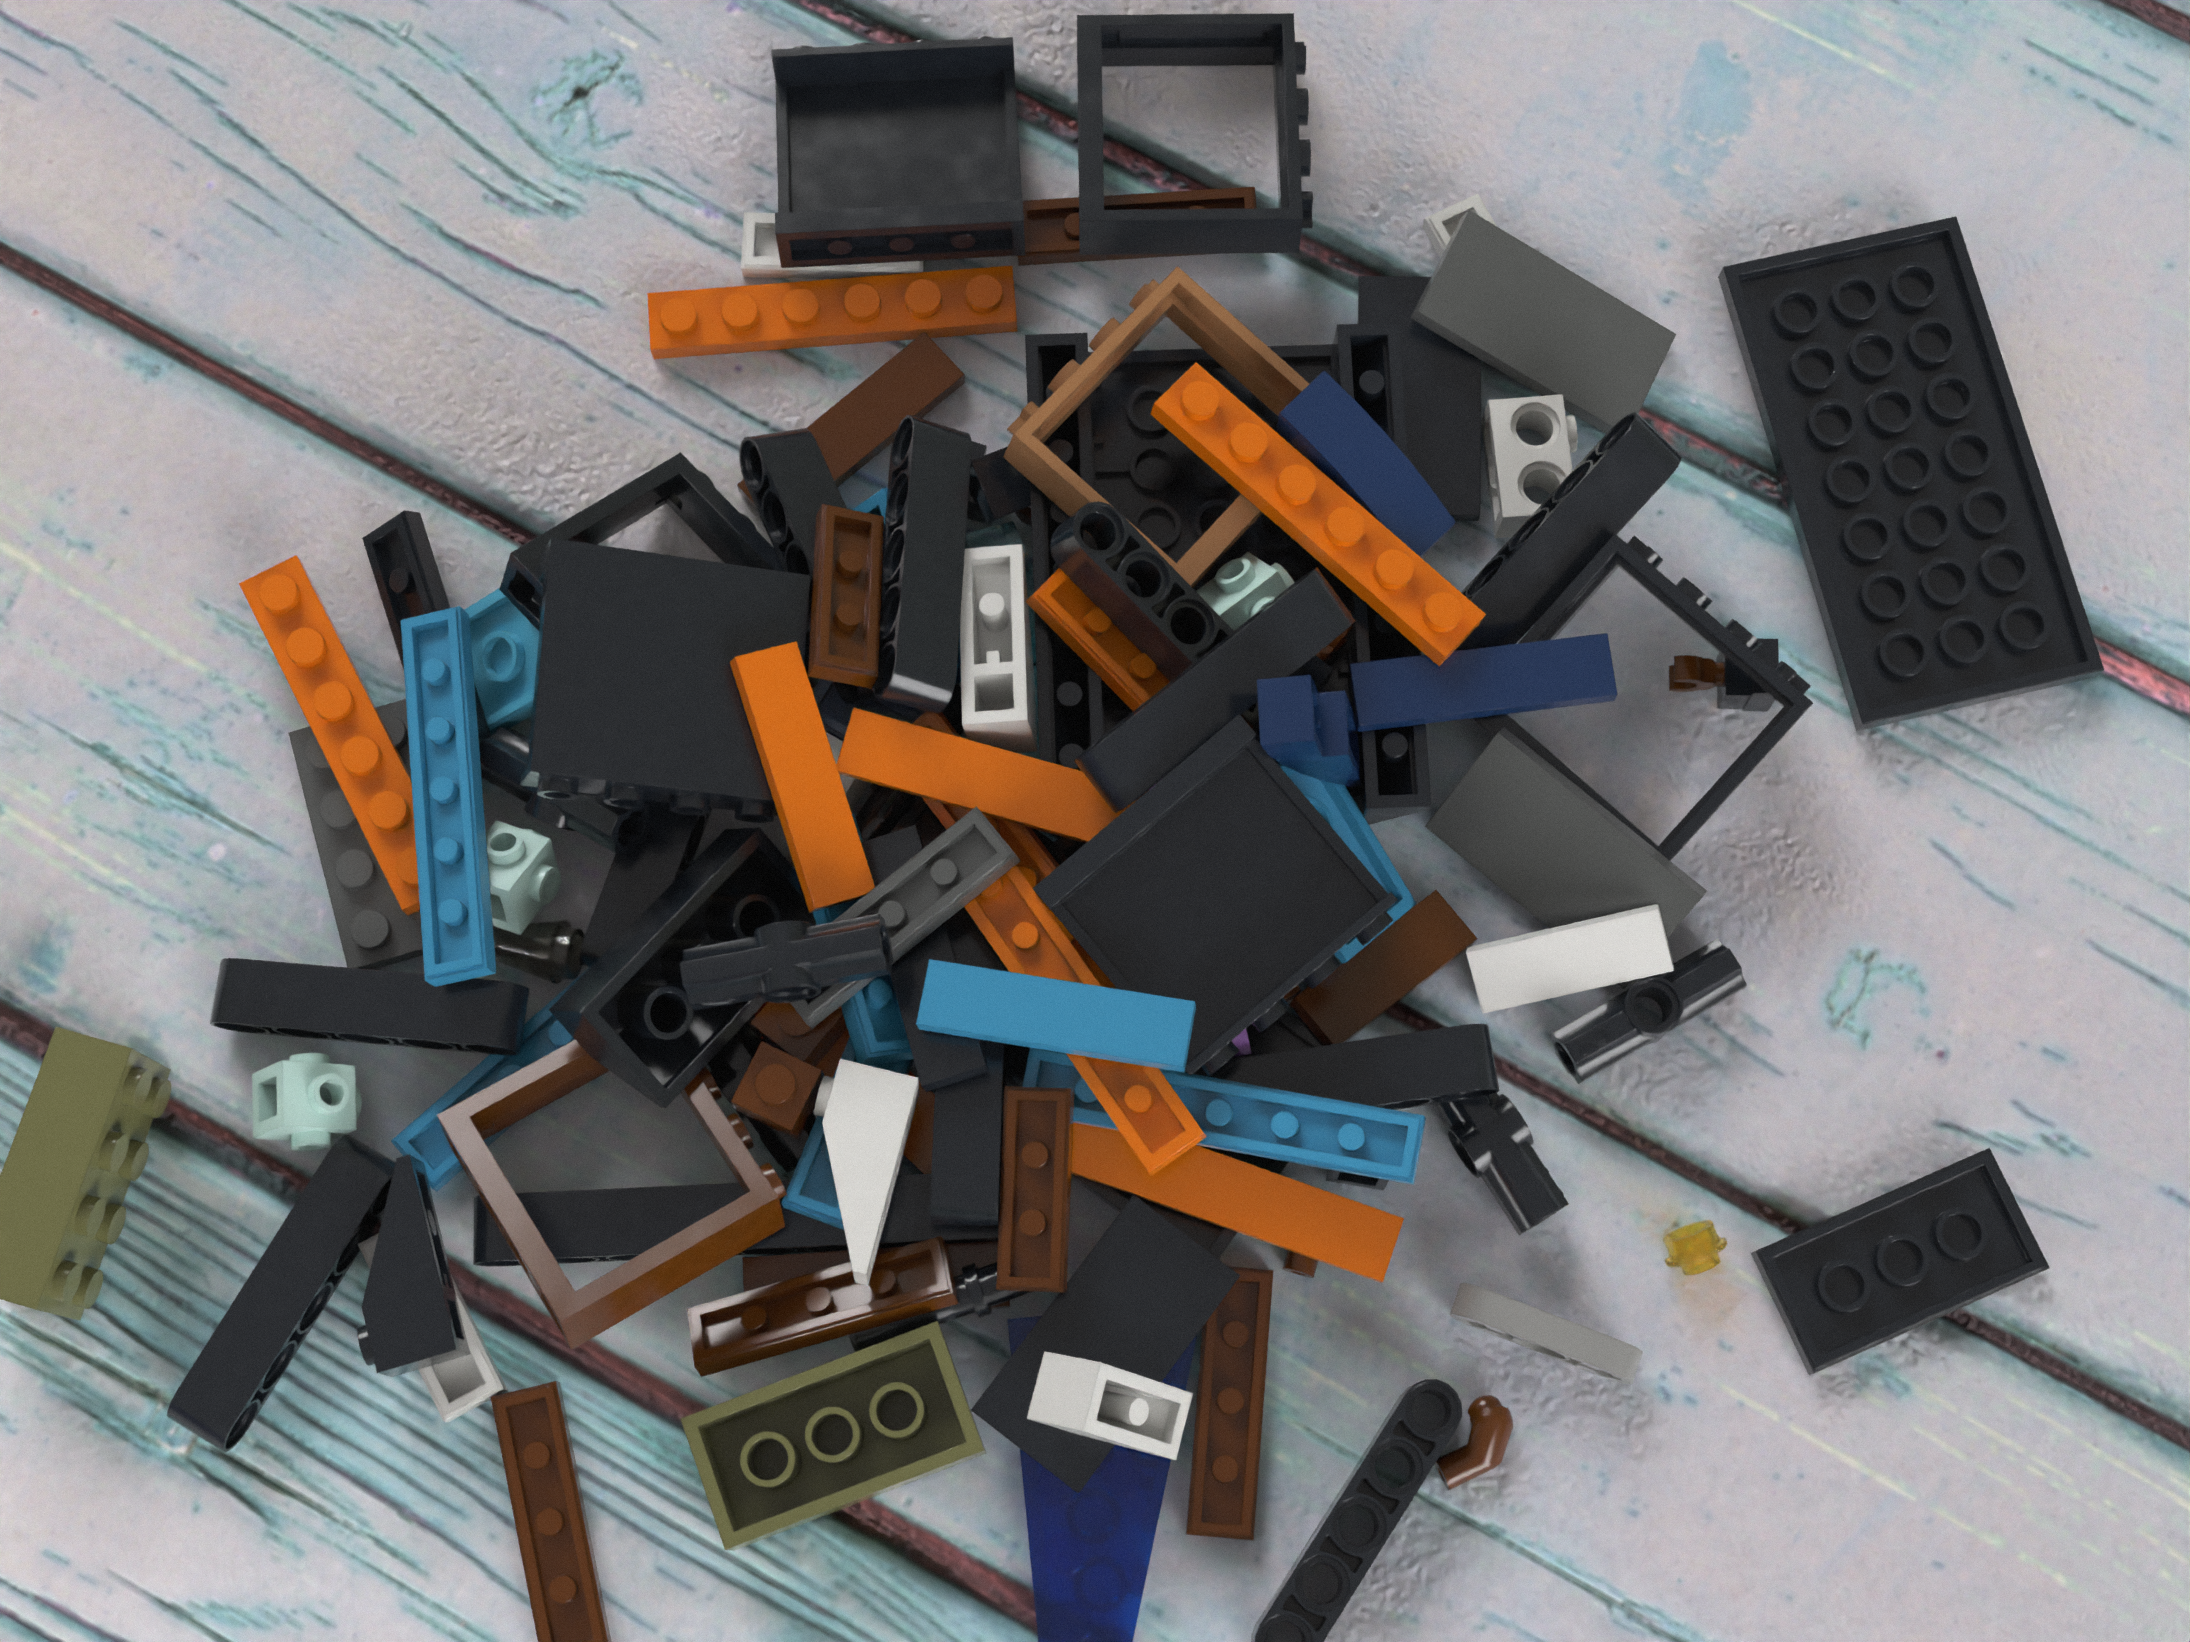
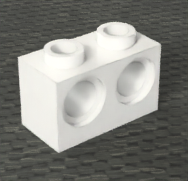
M1563 394L1488 400L1481 420V431L1494 538L1512 537L1541 506V504L1532 502L1526 496L1525 488L1532 486L1541 487L1551 495L1573 471L1570 453L1577 450V424L1574 415H1565ZM1521 429L1535 430L1542 435L1545 443L1537 446L1526 444L1519 438L1517 431Z

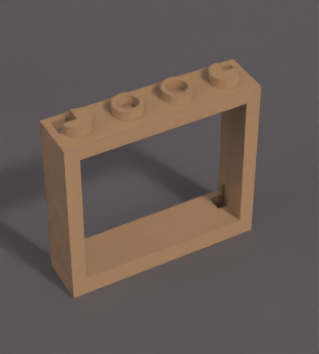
M1177 266L1160 284L1153 279L1148 285L1145 283L1129 303V306L1134 311L1121 324L1115 318H1112L1100 329L1089 344V347L1094 352L1081 365L1072 359L1058 372L1048 386L1053 394L1040 407L1031 401L1022 409L1020 416L1007 428V431L1013 436L1003 457L1069 516L1073 515L1087 503L1099 501L1110 504L1043 443L1165 317L1169 318L1277 416L1309 383ZM1240 494L1177 563L1134 525L1133 527L1194 588L1263 512Z

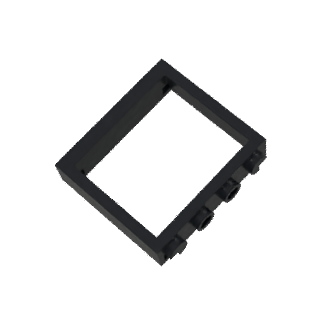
M1294 13L1077 15L1079 255L1299 253L1302 228H1312L1313 192L1302 191L1301 177H1310L1311 143L1310 139H1299V126L1308 125L1309 98L1307 88H1297V75H1305L1306 46H1304V42H1295ZM1273 65L1279 208L1104 210L1102 66Z
M680 452L511 552L499 590L539 631L544 583L538 582L540 556L550 539L598 545L664 504H667L724 563L782 572L784 570L774 547L757 531L753 522L746 515L739 513L715 488L711 479L702 471L697 470ZM808 624L804 662L807 676L810 649V628Z
M1614 534L1518 644L1555 639L1615 570L1620 567L1783 708L1659 846L1508 714L1472 719L1493 737L1505 727L1663 856L1672 861L1812 706L1813 702L1804 695L1811 685L1785 662L1781 661L1773 669L1760 658L1755 651L1762 643L1737 621L1731 619L1724 627L1705 611L1712 603V600L1688 579L1682 577L1675 585L1656 568L1662 563L1663 559L1652 548L1646 546L1635 535L1626 543Z

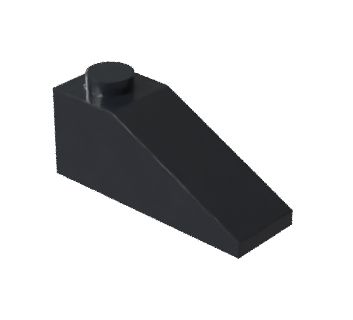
M410 1154L396 1158L362 1303V1312L366 1325L359 1326L357 1329L358 1342L365 1363L368 1366L375 1364L377 1373L390 1377L470 1354L425 1165Z

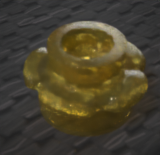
M1711 1220L1698 1221L1682 1226L1668 1233L1663 1238L1668 1252V1258L1664 1261L1668 1267L1677 1268L1681 1266L1684 1275H1695L1705 1272L1720 1264L1721 1259L1718 1253L1727 1246V1239L1718 1236Z

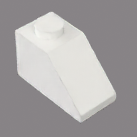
M1044 1351L1027 1419L1074 1434L1176 1460L1193 1393L1102 1362Z

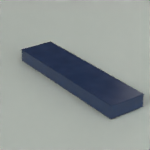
M1608 633L1454 651L1440 666L1435 664L1426 655L1353 663L1349 667L1358 732L1615 701L1618 695Z

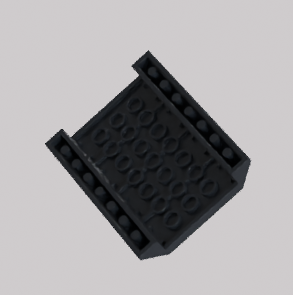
M1399 323L1338 324L1333 344L1268 346L1309 384L1323 371L1328 373L1369 414L1408 458ZM1087 333L1025 335L1027 404L1033 401L1040 407L1053 394L1048 386L1058 372L1070 360L1074 359L1081 365L1093 353L1088 352ZM1202 348L1132 351L1043 443L1176 563L1241 493L1151 415L1154 403L1195 363H1198L1274 430H1276L1279 417ZM1030 482L1035 592L1059 568L1052 558L1050 549L1051 536L1056 528L1070 516ZM1264 513L1260 515L1193 588L1197 591L1212 580L1224 564L1241 558L1247 552L1269 566L1274 563L1280 564L1294 582L1311 570L1318 568L1356 618V621L1352 624L1353 629L1345 637L1348 640L1347 643L1326 663L1334 670L1326 689L1323 691L1345 690L1354 715L1355 709L1349 674L1350 664L1421 655V650ZM1080 529L1081 538L1084 543L1090 548L1097 550L1096 540L1084 529ZM1125 575L1127 586L1131 592L1142 597L1141 588L1137 581ZM1035 612L1040 760L1081 771L1074 762V759L1133 711ZM1426 724L1359 732L1362 786L1346 788L1367 823L1370 825L1430 810L1431 792Z

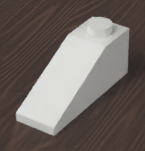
M1023 545L965 549L960 615L962 726L968 740L1015 753L1036 752V692L1029 607L1026 603L1028 594Z
M840 1059L835 1078L823 1076L816 1098L814 1115L824 1117L822 1122L854 1281L855 1283L868 1286L919 1097V1078Z

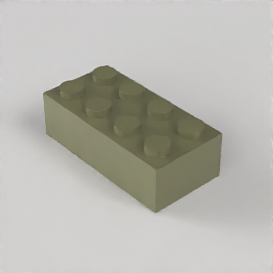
M55 1027L0 1175L1 1300L76 1320H81L84 1309H89L95 1303L103 1283V1272L99 1268L107 1245H112L116 1242L125 1223L126 1208L122 1204L131 1181H136L140 1177L148 1159L149 1146L145 1143L150 1126L153 1118H159L163 1114L170 1098L171 1082L167 1079L171 1069L132 1048Z
M938 1321L681 1418L724 1549L732 1551L986 1454Z

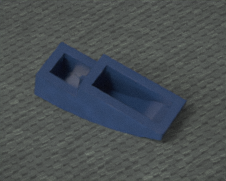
M1325 371L1318 375L1279 413L1275 431L1421 558L1454 527L1455 520L1409 459L1369 414Z
M1311 675L1257 680L1260 745L1267 754L1283 766L1301 774L1325 782L1345 785L1346 787L1362 786L1359 732L1357 730L1356 717L1345 690L1318 693Z

